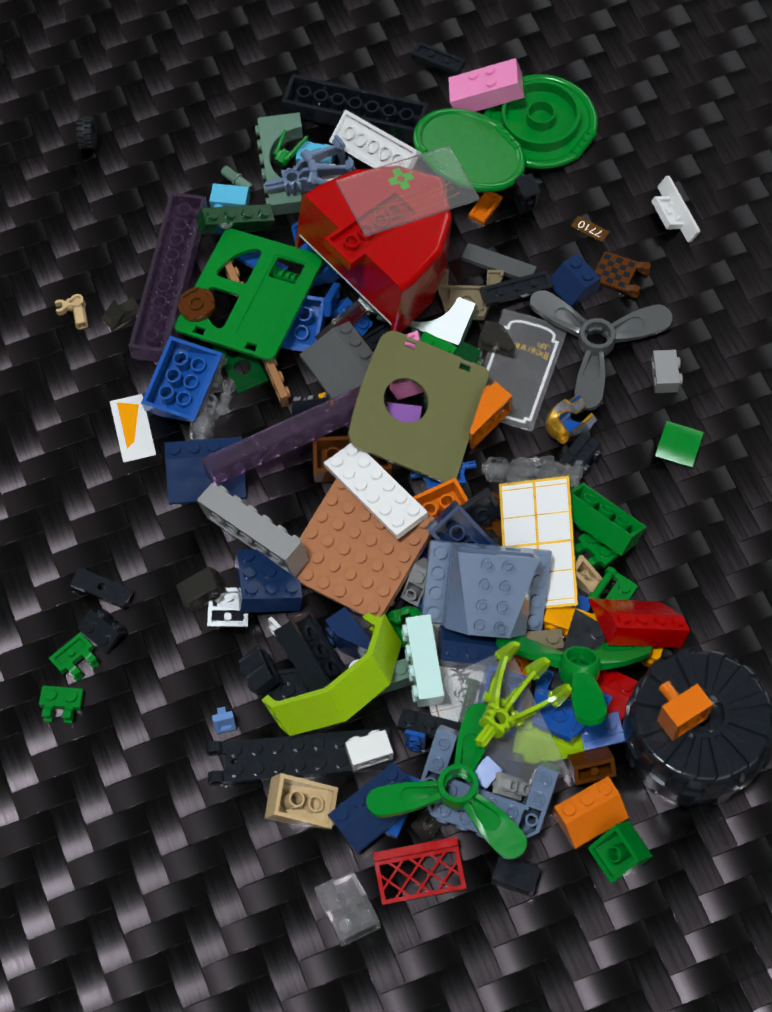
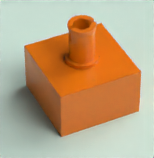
M667 681L659 687V691L662 692L668 702L661 707L657 721L670 739L674 741L705 721L709 716L713 703L698 684L679 695L671 682Z

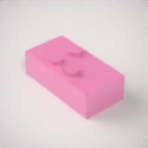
M516 58L449 77L452 108L476 112L524 98L522 72Z

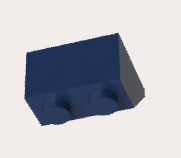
M578 253L564 261L550 278L554 286L552 290L572 308L597 292L601 280Z

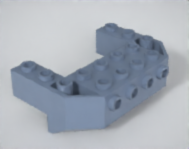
M444 725L439 726L420 781H437L440 773L450 766L457 746L458 730ZM541 760L528 797L525 796L522 803L479 788V794L504 811L524 832L526 838H529L539 833L542 828L562 767ZM452 778L447 782L444 789L453 797H463L467 795L471 786L468 783ZM442 802L427 806L431 816L436 817L438 822L445 824L450 822L455 824L460 830L468 831L469 829L476 832V835L482 837L464 809L453 810L446 807Z

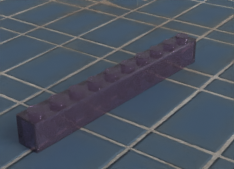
M360 386L201 458L207 477L211 483L218 485L350 424ZM384 393V404L387 407L386 394Z

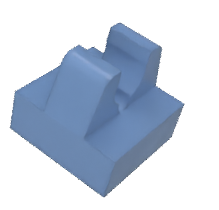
M225 707L217 708L218 714L212 715L216 734L236 730L232 711L226 712Z

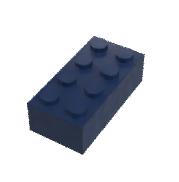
M456 500L425 527L435 540L497 545Z

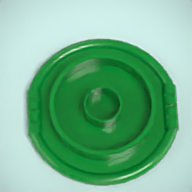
M544 74L522 76L524 98L484 109L483 115L501 123L522 145L526 168L552 169L567 165L578 160L597 136L598 119L591 99L578 86L557 76Z
M458 108L439 109L422 117L415 126L413 143L415 149L421 152L419 158L436 177L454 186L475 192H498L515 185V179L524 173L526 160L522 145L501 123L483 114Z

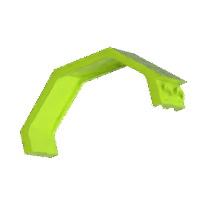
M368 612L362 617L372 625L369 629L373 635L368 650L362 658L328 686L281 701H275L269 695L262 699V702L280 729L289 736L345 722L390 685L402 642L385 614L379 617Z

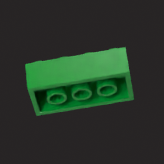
M583 482L570 490L572 522L580 530L588 532L597 542L605 544L613 553L620 556L637 544L647 526Z

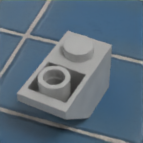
M424 557L414 563L400 597L417 607L422 602L428 560Z

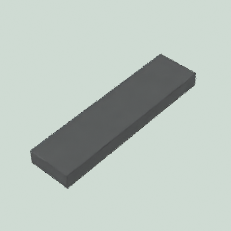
M471 243L467 244L461 257V261L487 270H504V276L512 279L536 272V266Z

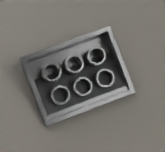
M348 321L328 331L300 354V358L325 392L330 394V399L338 408L357 399L373 352Z

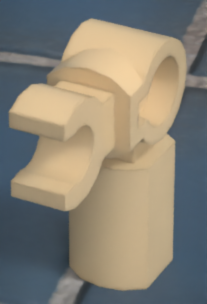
M75 294L66 301H55L56 307L62 306L60 309H56L58 315H64L67 311H73L76 328L79 330L88 328L86 303L80 294Z

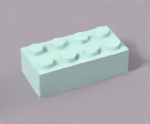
M431 615L408 617L405 619V624L402 625L401 632L403 642L407 641V645H405L406 662L410 661L411 664L409 665L408 675L409 681L414 682L411 690L413 702H417L418 707L442 704L444 691Z

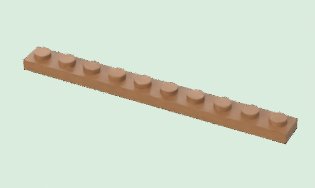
M234 260L223 267L229 280L243 283V281L240 282L238 279L240 277L238 268L232 265ZM276 358L272 361L262 359L281 406H288V398L291 395L288 387H284L282 383L284 382L282 372L276 369L278 366Z

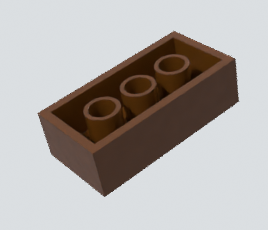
M348 436L313 437L314 482L335 481L336 478L325 468L324 462L350 444ZM369 454L392 477V463Z

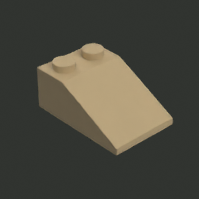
M283 773L271 777L265 818L288 824L332 829L333 824L328 814L335 809L338 787Z

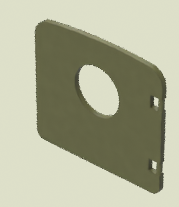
M386 332L380 338L373 352L358 392L348 430L350 443L358 450L444 483L455 477L457 479L469 441V432L482 396V391L488 381L489 372L487 368L466 361L459 356L422 341L412 339L400 332ZM405 342L416 345L415 349L404 346ZM460 363L470 367L469 372L460 369ZM397 380H409L420 386L427 398V410L424 416L415 422H402L391 416L384 404V393L389 384Z

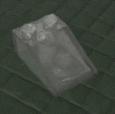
M353 870L314 888L341 947L380 929V921Z

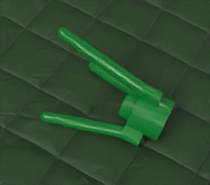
M284 129L277 148L273 152L275 155L274 161L279 166L285 168L304 142H308V136H305L291 152L286 149L281 151L280 148L286 134Z

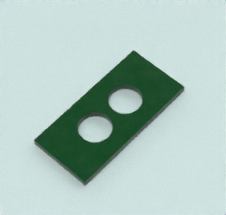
M211 343L215 351L223 353L220 362L237 395L269 382L256 357L241 353L240 356L231 358L226 354L227 348ZM248 344L246 349L252 350L251 346ZM240 362H247L251 365V370L247 374L241 375L235 371V366Z

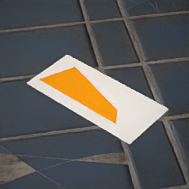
M142 394L110 401L123 462L156 455L147 413L141 404Z

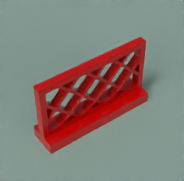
M457 837L394 848L372 854L382 905L466 889ZM445 853H455L456 861L452 867L441 861ZM442 854L439 859L434 856ZM430 856L437 861L431 871L420 865L424 857ZM421 858L418 863L413 860ZM409 860L416 865L410 875L399 869L403 861ZM400 862L397 867L392 864ZM439 863L449 869L444 880L433 874ZM388 864L395 870L390 878L387 879L381 875L379 866ZM456 864H457L458 872H457L456 870H454V867L456 866ZM418 867L428 873L423 884L412 878ZM397 871L407 877L401 888L391 882ZM454 872L459 876L461 885L452 887L445 881L450 873ZM430 876L441 882L437 890L431 891L424 886ZM382 879L386 881V884L384 885V887H383ZM409 880L420 886L416 894L410 895L403 890ZM390 884L398 889L399 892L395 898L386 900L384 890ZM443 884L448 887V888L440 889ZM422 888L427 891V892L419 893ZM401 892L406 895V896L398 897Z

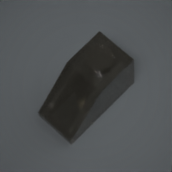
M485 320L478 339V349L514 359L516 346L505 327L497 322Z

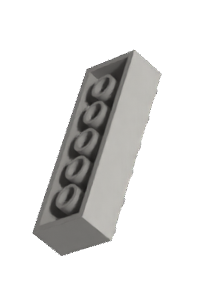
M211 483L197 499L206 517L251 549L260 551L295 577L309 561L306 554L307 550L302 546V540L296 535H289L287 530L281 525H274L268 516L259 515L253 506H246L238 496L228 494V490L222 485L218 487Z

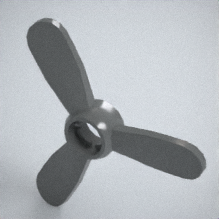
M545 290L534 292L530 298V307L535 313L553 325L578 337L579 348L585 355L578 372L574 397L580 395L587 406L583 410L596 409L603 401L606 375L604 357L611 353L615 343L642 339L664 332L670 327L672 322L670 310L663 305H652L642 308L610 324L601 318L585 320L570 305ZM590 334H600L607 339V342L600 345L593 344L587 340V336Z

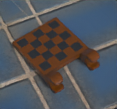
M605 251L595 273L601 278L600 285L625 292L629 296L637 298L640 287L629 284L636 270L643 275H648L651 264L648 262H637Z

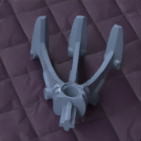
M335 135L332 146L310 152L304 149L300 153L302 159L297 162L294 168L281 170L283 178L265 181L267 192L285 188L286 195L310 191L316 186L328 182L320 177L344 175L355 170L354 161L351 157H348V160H346V145L339 136ZM337 155L341 165H329V163L318 162Z

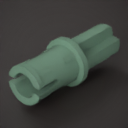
M224 166L221 170V174L230 180L232 185L249 187V193L252 191L254 185L243 178L241 173H236L228 166Z

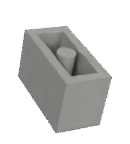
M676 350L653 351L651 364L655 393L678 392L683 378L682 373H679L678 370L681 362L680 357H677Z

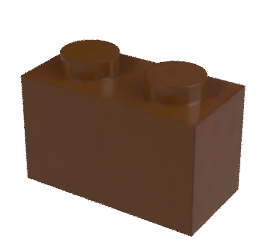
M608 746L567 755L569 772L575 785L602 780L607 776L609 778L617 776L615 760Z

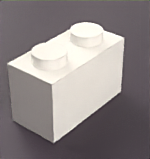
M374 730L369 732L367 736H355L350 738L348 742H345L346 752L353 772L393 759V751L385 730Z

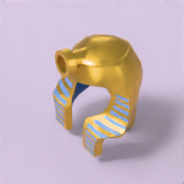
M576 395L569 401L564 399L554 406L547 416L545 425L548 434L552 438L557 439L559 443L564 444L570 437L581 434L583 431L585 433L588 432L597 419L592 413L582 422H576L571 419V412L577 414L587 406L581 396Z

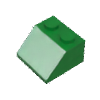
M630 821L614 825L588 847L611 884L638 869L653 857Z

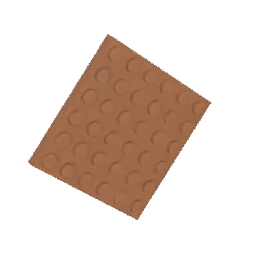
M335 479L300 537L303 542L302 546L307 550L306 554L309 561L295 577L300 580L301 585L362 616L369 612L374 616L378 615L381 617L387 613L409 576L414 563L418 561L432 535L425 527L435 517L428 515L429 517L397 540Z

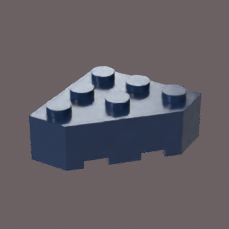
M257 549L236 550L235 573L240 613L300 611L302 602L300 580Z

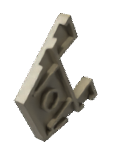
M446 269L437 289L445 314L453 307L457 298L460 297L476 303L478 308L473 320H485L490 306H485L479 292L480 288L484 286L448 285L449 269ZM487 270L486 286L502 282L504 270Z

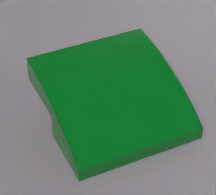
M666 421L655 457L693 468L704 432Z

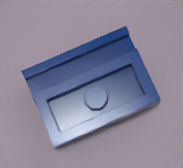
M618 712L607 714L606 720L601 724L587 726L580 733L585 751L625 742Z

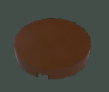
M200 287L188 289L181 295V300L178 302L181 316L190 322L206 320L212 315L216 306L213 294L208 289H200Z

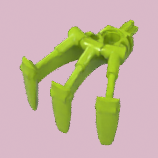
M513 641L495 651L493 656L499 660L495 677L492 678L489 691H485L482 697V701L488 703L482 718L479 720V724L483 729L474 740L477 742V746L485 748L493 736L495 738H502L513 726L517 728L523 725V720L533 716L540 709L550 704L557 708L566 701L572 692L570 684L565 683L550 691L547 696L549 699L531 706L520 713L514 710L512 704L520 696L531 679L538 680L550 666L549 659L541 657L527 665L524 669L527 674L525 679L517 688H514L506 699H501L500 689L506 664L520 648V643ZM494 717L499 719L500 724L495 722Z

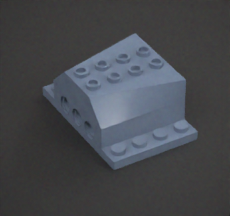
M430 540L421 616L430 614L432 622L442 623L446 629L474 636L513 638L526 635V630L540 631L543 625L552 551Z

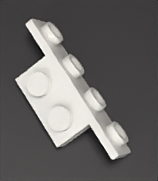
M665 176L658 185L662 196H655L651 202L666 229H681L687 242H692L700 233V229L671 177Z

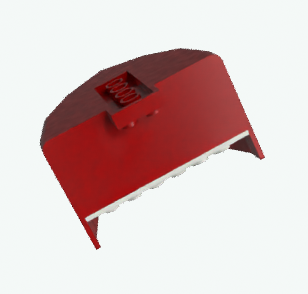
M401 167L353 170L318 185L301 198L295 247L298 249L307 243L391 325L390 331L401 333L432 303L447 267L452 217L447 194H445V187L433 192L445 186L444 181L439 177ZM400 169L402 175L411 173L414 180L407 182L410 189L402 191L399 184L390 186L388 180L395 178L392 173L393 170ZM401 176L397 177V182L401 183V181L399 180H402V182H404V178H402Z

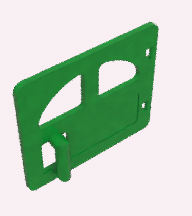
M227 229L223 232L195 287H200V289L206 288L209 291L215 289L238 296L239 298L229 318L222 328H217L208 318L201 322H190L185 320L180 314L175 323V329L178 333L259 359L272 361L276 358L323 265V258L314 252L300 248L297 249L290 245L235 229ZM249 252H261V256L246 283L243 284L218 276L221 269L233 259ZM278 259H283L303 265L304 268L301 274H296L279 269L276 262ZM198 328L204 330V334L201 335L195 333V331ZM248 344L256 346L255 351L246 349Z

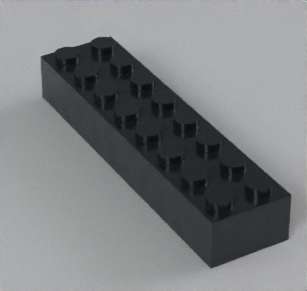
M292 74L282 100L283 114L300 112L301 119L337 126L344 111L347 110L400 141L413 143L415 126L422 117L428 114L427 103Z

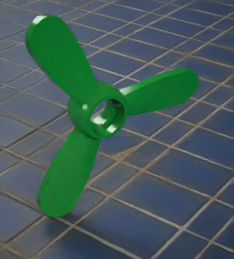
M523 636L496 638L498 648L513 641L519 642L520 648L515 655L534 661L541 657L549 659L550 666L558 668L560 680L563 683L570 684L572 687L571 704L575 719L578 723L587 726L601 724L606 720L607 716L604 696L597 683L600 671L639 662L648 658L652 651V647L622 646L605 643L594 650L582 646H573L563 652Z
M475 703L466 711L457 738L455 763L446 767L440 773L437 781L403 782L371 790L366 799L367 809L371 815L377 818H387L414 812L442 802L446 807L453 810L464 809L480 835L499 856L507 860L521 857L527 847V838L524 832L504 811L479 794V781L474 772L488 746L487 744L485 748L476 745L477 742L474 741L483 729L479 724V720L486 711L487 705ZM452 778H462L471 786L467 795L463 797H453L444 788H446L447 782Z

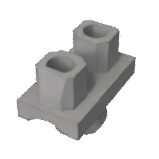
M496 772V779L492 782V793L518 801L522 800V796L528 797L531 785L525 783L524 779Z

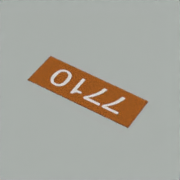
M577 216L571 227L601 242L604 241L609 231L580 216Z

